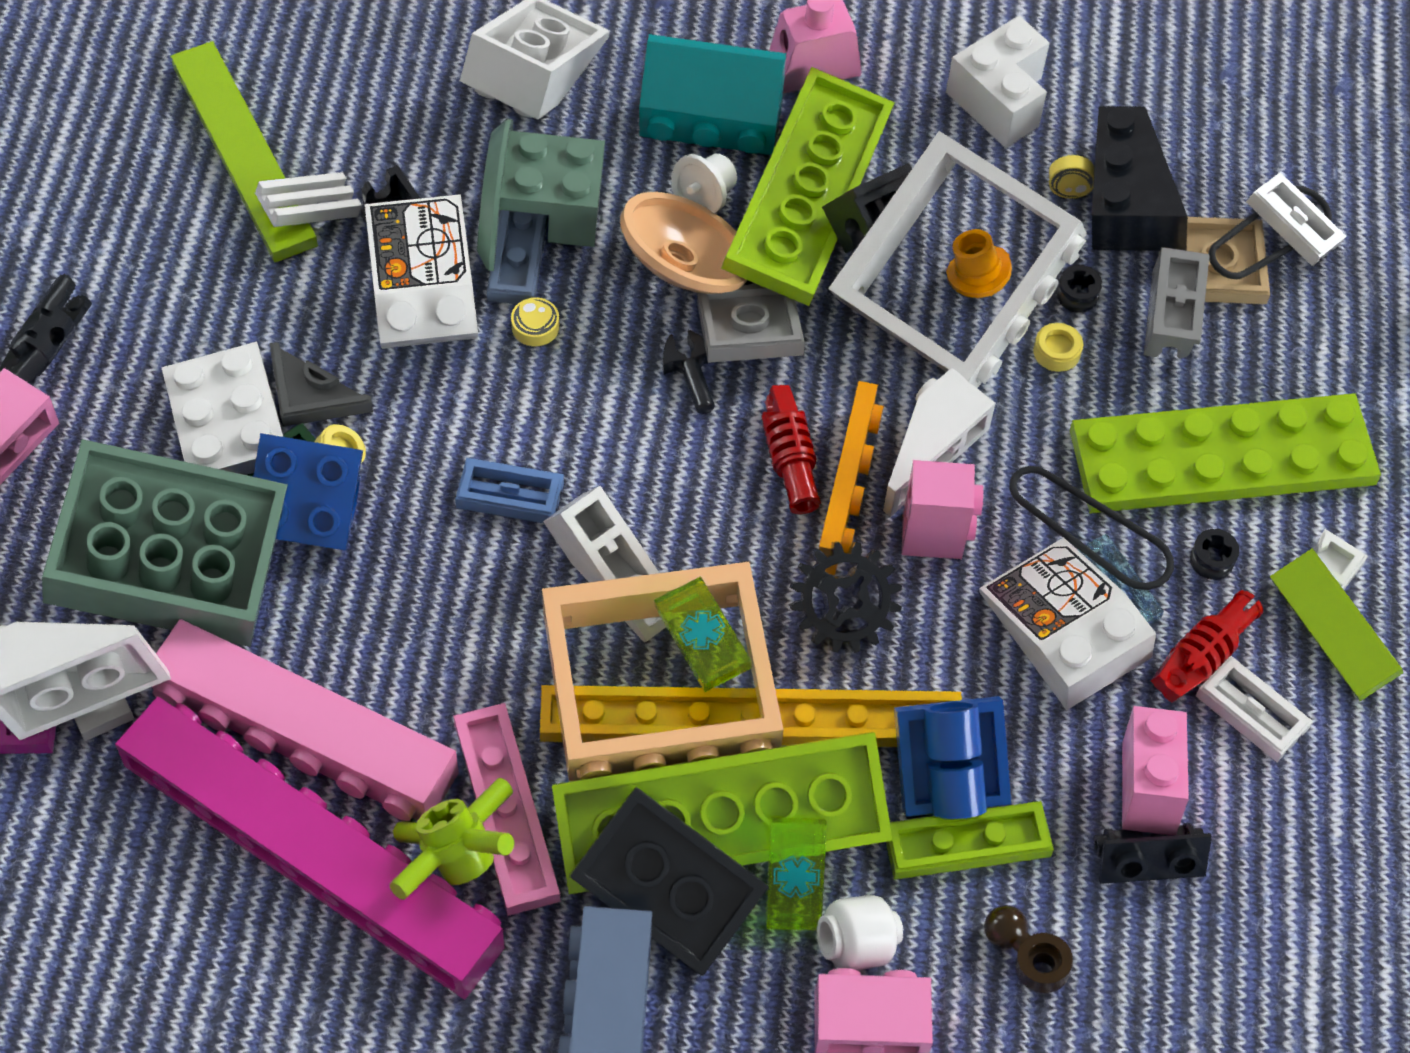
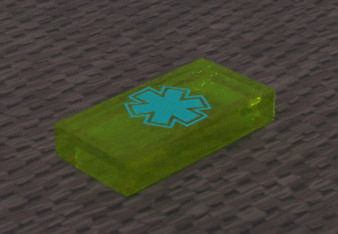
M701 576L654 600L657 612L704 692L752 668L750 657Z
M771 817L767 878L769 888L767 889L765 917L766 929L817 931V923L820 917H822L827 834L825 819Z

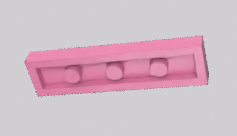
M502 703L455 715L454 724L475 800L498 778L506 780L513 789V794L482 823L485 830L509 833L514 839V848L510 854H493V865L507 916L561 902L560 891L506 704Z

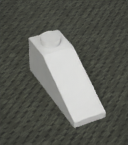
M953 368L948 370L938 380L935 378L929 379L916 395L915 400L917 403L887 487L883 511L890 517L905 504L913 460L952 463L990 428L996 403Z
M601 486L581 494L543 521L567 558L588 582L659 573ZM683 614L625 622L643 642H646Z

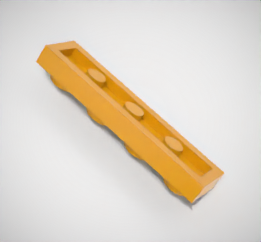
M863 381L858 382L819 544V550L826 556L831 555L832 542H840L844 553L849 552V548L853 543L855 529L847 528L849 515L859 517L865 487L857 486L856 484L859 473L869 474L874 446L866 444L868 433L878 434L884 408L883 405L875 404L877 384ZM838 564L832 565L824 571L835 576Z

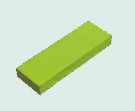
M1313 548L1270 576L1274 585L1359 701H1362L1404 673L1402 667Z
M1042 801L988 808L984 814L971 818L944 819L931 816L890 822L893 841L886 842L894 880L1049 858L1054 851Z

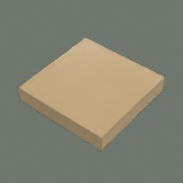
M1188 217L1187 251L1209 254V249L1214 242L1244 219ZM1254 220L1217 249L1216 259L1224 269L1238 273L1266 258L1262 220ZM1209 260L1205 302L1267 304L1270 297L1267 265L1237 280L1220 275L1215 271Z

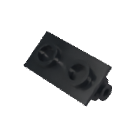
M1184 823L1182 826H1179L1177 834L1174 836L1151 833V837L1146 838L1139 831L1104 829L1103 834L1094 836L1096 856H1102L1099 882L1100 884L1205 877L1212 839L1211 833H1204L1202 828H1193L1191 823Z

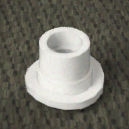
M695 154L685 155L674 165L671 175V187L674 195L692 200L706 207L714 214L718 213L725 206L727 192L737 182V173L733 163L722 154H713L705 159Z

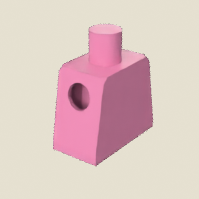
M807 0V5L785 9L780 13L769 51L786 53L783 94L801 90L811 67L842 80L861 76L857 32L843 0Z

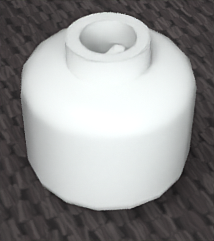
M876 895L838 899L829 904L824 916L820 917L817 923V940L820 951L825 959L831 960L837 968L863 970L881 967L893 959L897 944H900L903 938V925L899 915L895 911H891L886 901Z

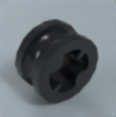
M1085 265L1070 266L1062 272L1057 299L1069 311L1075 313L1090 311L1096 306L1099 299L1102 279L1098 272L1091 267ZM1073 284L1082 285L1081 290L1087 288V293H1078L1077 287L1073 290L1071 287Z
M1221 529L1205 530L1198 535L1190 553V564L1193 570L1204 578L1212 580L1225 578L1232 572L1239 556V544L1229 532ZM1209 548L1219 550L1220 561L1210 559Z

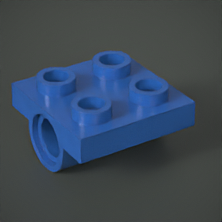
M260 433L253 477L288 484L276 539L347 550L359 493V474L363 450Z
M995 696L894 707L902 809L905 816L933 814L944 819H963L982 815L987 811V807L1012 805L1004 703L1001 697Z

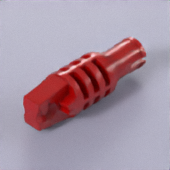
M773 385L769 390L770 394L767 395L765 400L767 412H762L761 415L773 470L784 480L790 511L799 515L808 514L820 507L821 499L818 496L812 473L817 458L813 450L812 440L810 439L811 435L807 427V419L804 410H798L790 385Z
M1244 590L1238 591L1233 599L1217 615L1203 617L1172 648L1151 679L1153 685L1167 700L1173 703L1197 685L1205 683L1237 650L1239 636L1255 619H1258L1263 614V606L1259 600L1250 609L1243 611V608L1255 597L1252 593Z

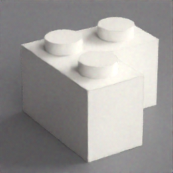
M1019 15L952 57L946 93L1001 145L1007 148L1037 129L1040 125L1047 91L1037 81L1042 78L1050 42Z

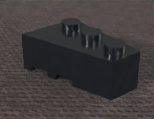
M1099 106L1091 214L1092 250L1161 251L1163 247L1187 251L1188 216L1145 106Z

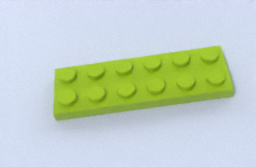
M811 67L726 254L721 269L810 306L838 239L822 206L861 184L895 102Z
M1356 393L1072 420L1069 430L1084 493L1113 511L1377 485L1381 477ZM1087 503L1089 514L1101 513V511Z
M875 732L552 784L569 894L588 891L570 878L569 874L635 786L742 866L785 859L793 855L797 857L893 841Z

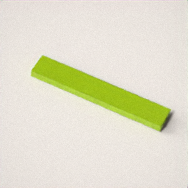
M211 41L170 55L172 65L274 263L318 247L317 237L310 223L274 227L257 198L255 192L259 181L285 179V176L214 42Z

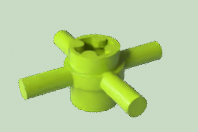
M498 778L468 808L463 800L450 799L431 807L417 822L399 821L396 823L393 829V836L396 841L418 844L422 852L390 882L389 887L393 894L399 899L405 900L437 868L444 880L450 885H461L470 882L483 874L491 866L494 859L493 854H510L514 848V839L511 834L487 831L482 823L513 794L511 785L506 780Z

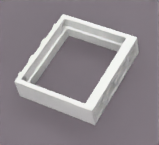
M938 131L828 289L839 301L945 372L953 368L978 388L981 383L986 384L992 374H997L1002 364V360L999 357L1009 343L1015 345L1024 336L1030 325V320L1027 318L1038 303L1041 305L1045 304L1053 295L1058 285V280L1055 278L1066 262L1071 265L1079 258L1078 252L1086 242L1084 237L1087 232L1081 220ZM956 163L1058 228L965 362L864 296Z

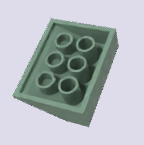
M82 439L42 574L43 603L173 630L177 622L182 619L230 643L251 647L288 484Z

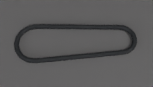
M1295 186L1301 193L1315 199L1322 207L1325 216L1332 221L1330 206L1320 194L1305 186ZM1255 211L1214 242L1209 249V260L1215 271L1229 279L1239 280L1289 253L1294 248L1289 244L1238 273L1224 269L1216 259L1217 249L1260 217Z
M1023 467L1012 475L1009 490L1012 497L1021 506L1123 584L1134 589L1150 590L1162 586L1170 579L1174 571L1173 555L1169 547L1153 534L1041 467ZM1029 473L1039 474L1155 544L1166 558L1164 574L1157 580L1147 583L1137 582L1128 578L1024 499L1017 490L1019 478Z

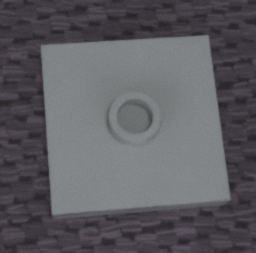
M758 284L743 285L735 291L721 294L697 293V306L708 363L804 355L805 341L795 300Z

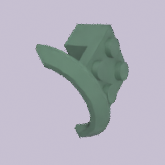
M507 118L491 132L483 179L477 239V252L489 271H494L500 210L549 215L548 242L595 246L603 172L604 140L513 131L512 118Z

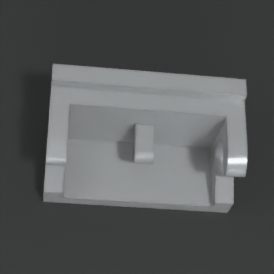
M1161 248L1152 273L1144 356L1157 357L1162 353V348L1175 347L1178 349L1177 357L1182 359L1190 354L1194 344H1200L1210 254Z

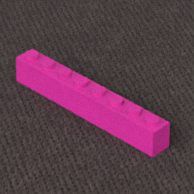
M157 696L115 743L122 762L127 769L465 1000L504 950L503 928L500 927L501 921L499 918L480 904H475L472 908L456 897V890L447 881L435 874H431L429 878H426L405 900L396 897L391 891L389 884L412 862L405 853L392 845H387L384 849L369 839V832L358 821L349 816H344L341 820L326 810V803L315 792L306 787H302L298 791L286 783L284 775L277 767L265 759L255 762L243 754L241 745L227 733L218 731L216 734H213L201 725V719L187 706L177 703L173 707Z

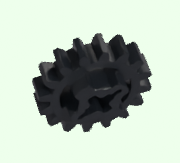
M832 542L831 555L826 556L821 550L816 548L812 551L816 561L813 567L802 563L798 565V569L805 575L804 581L790 583L791 589L801 593L800 600L789 604L790 609L803 611L805 614L796 625L800 630L813 626L815 631L812 634L811 641L816 645L820 644L826 637H829L830 650L836 653L839 652L843 641L848 642V646L854 653L860 652V639L866 638L871 644L877 645L879 639L875 631L879 627L892 631L894 628L892 623L886 618L888 612H901L902 606L891 601V594L902 590L901 584L888 583L887 577L892 574L895 568L891 564L878 567L876 563L881 553L875 549L870 551L865 557L861 556L862 546L858 542L852 543L848 553H844L840 542ZM838 563H856L845 575L833 577L824 571ZM872 576L878 586V606L872 604L869 598L867 586L872 581ZM853 583L855 587L852 595L857 599L856 604L853 607L843 605L838 610L836 606L839 603V598L834 595L835 590L838 587L848 589ZM813 587L821 591L824 608L820 612L819 618L812 604ZM859 617L866 622L865 625L855 630H836L847 619Z

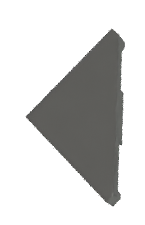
M278 342L269 343L283 427L373 412L371 397L368 394L361 395L340 383L338 377L310 361L304 362L281 349Z

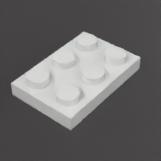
M257 342L162 367L184 462L247 475L254 473L260 433L284 437Z

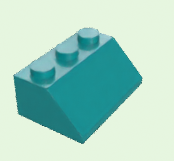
M649 34L639 105V136L660 141L670 140L697 144L703 147L739 150L750 154L772 155L781 117L786 53Z

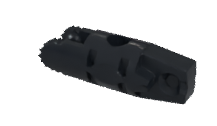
M64 273L56 278L15 335L9 346L10 350L0 365V372L5 368L30 384L35 376H40L60 351L92 305V302L83 294L69 300L73 290L76 289V284L69 275Z

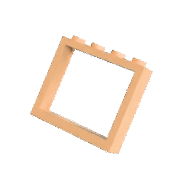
M750 562L542 589L543 615L569 781L781 747L783 725ZM739 606L761 718L582 743L564 629Z

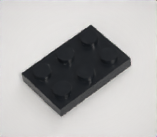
M637 786L633 788L569 874L570 878L612 909L652 911L651 938L701 976H704L769 888L768 884Z

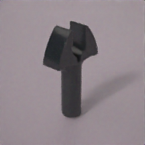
M688 330L687 342L691 350V358H687L685 354L676 349L673 335L670 334L663 352V374L674 371L683 374L696 411L699 414L710 413L714 409L715 404L701 369L703 364H709L704 338Z

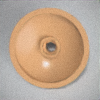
M664 192L637 194L626 203L620 216V226L627 245L640 262L661 280L675 287L703 294H721L735 291L746 283V279L721 269L737 231L719 215L712 213L706 207L692 200Z

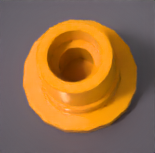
M972 229L956 237L952 245L955 258L949 263L946 270L950 286L956 292L972 298L992 296L1002 290L1010 280L1012 273L1009 254L1003 248L994 246L991 235L984 230Z

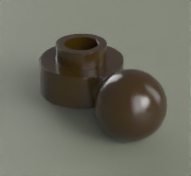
M1001 905L989 912L984 923L986 937L994 946L1000 949H1014L1017 952L1015 962L1016 974L1027 988L1039 993H1051L1059 990L1066 984L1073 965V955L1064 940L1050 933L1030 935L1025 915L1014 906ZM1038 962L1046 963L1052 968V971L1041 973L1035 969L1034 964Z

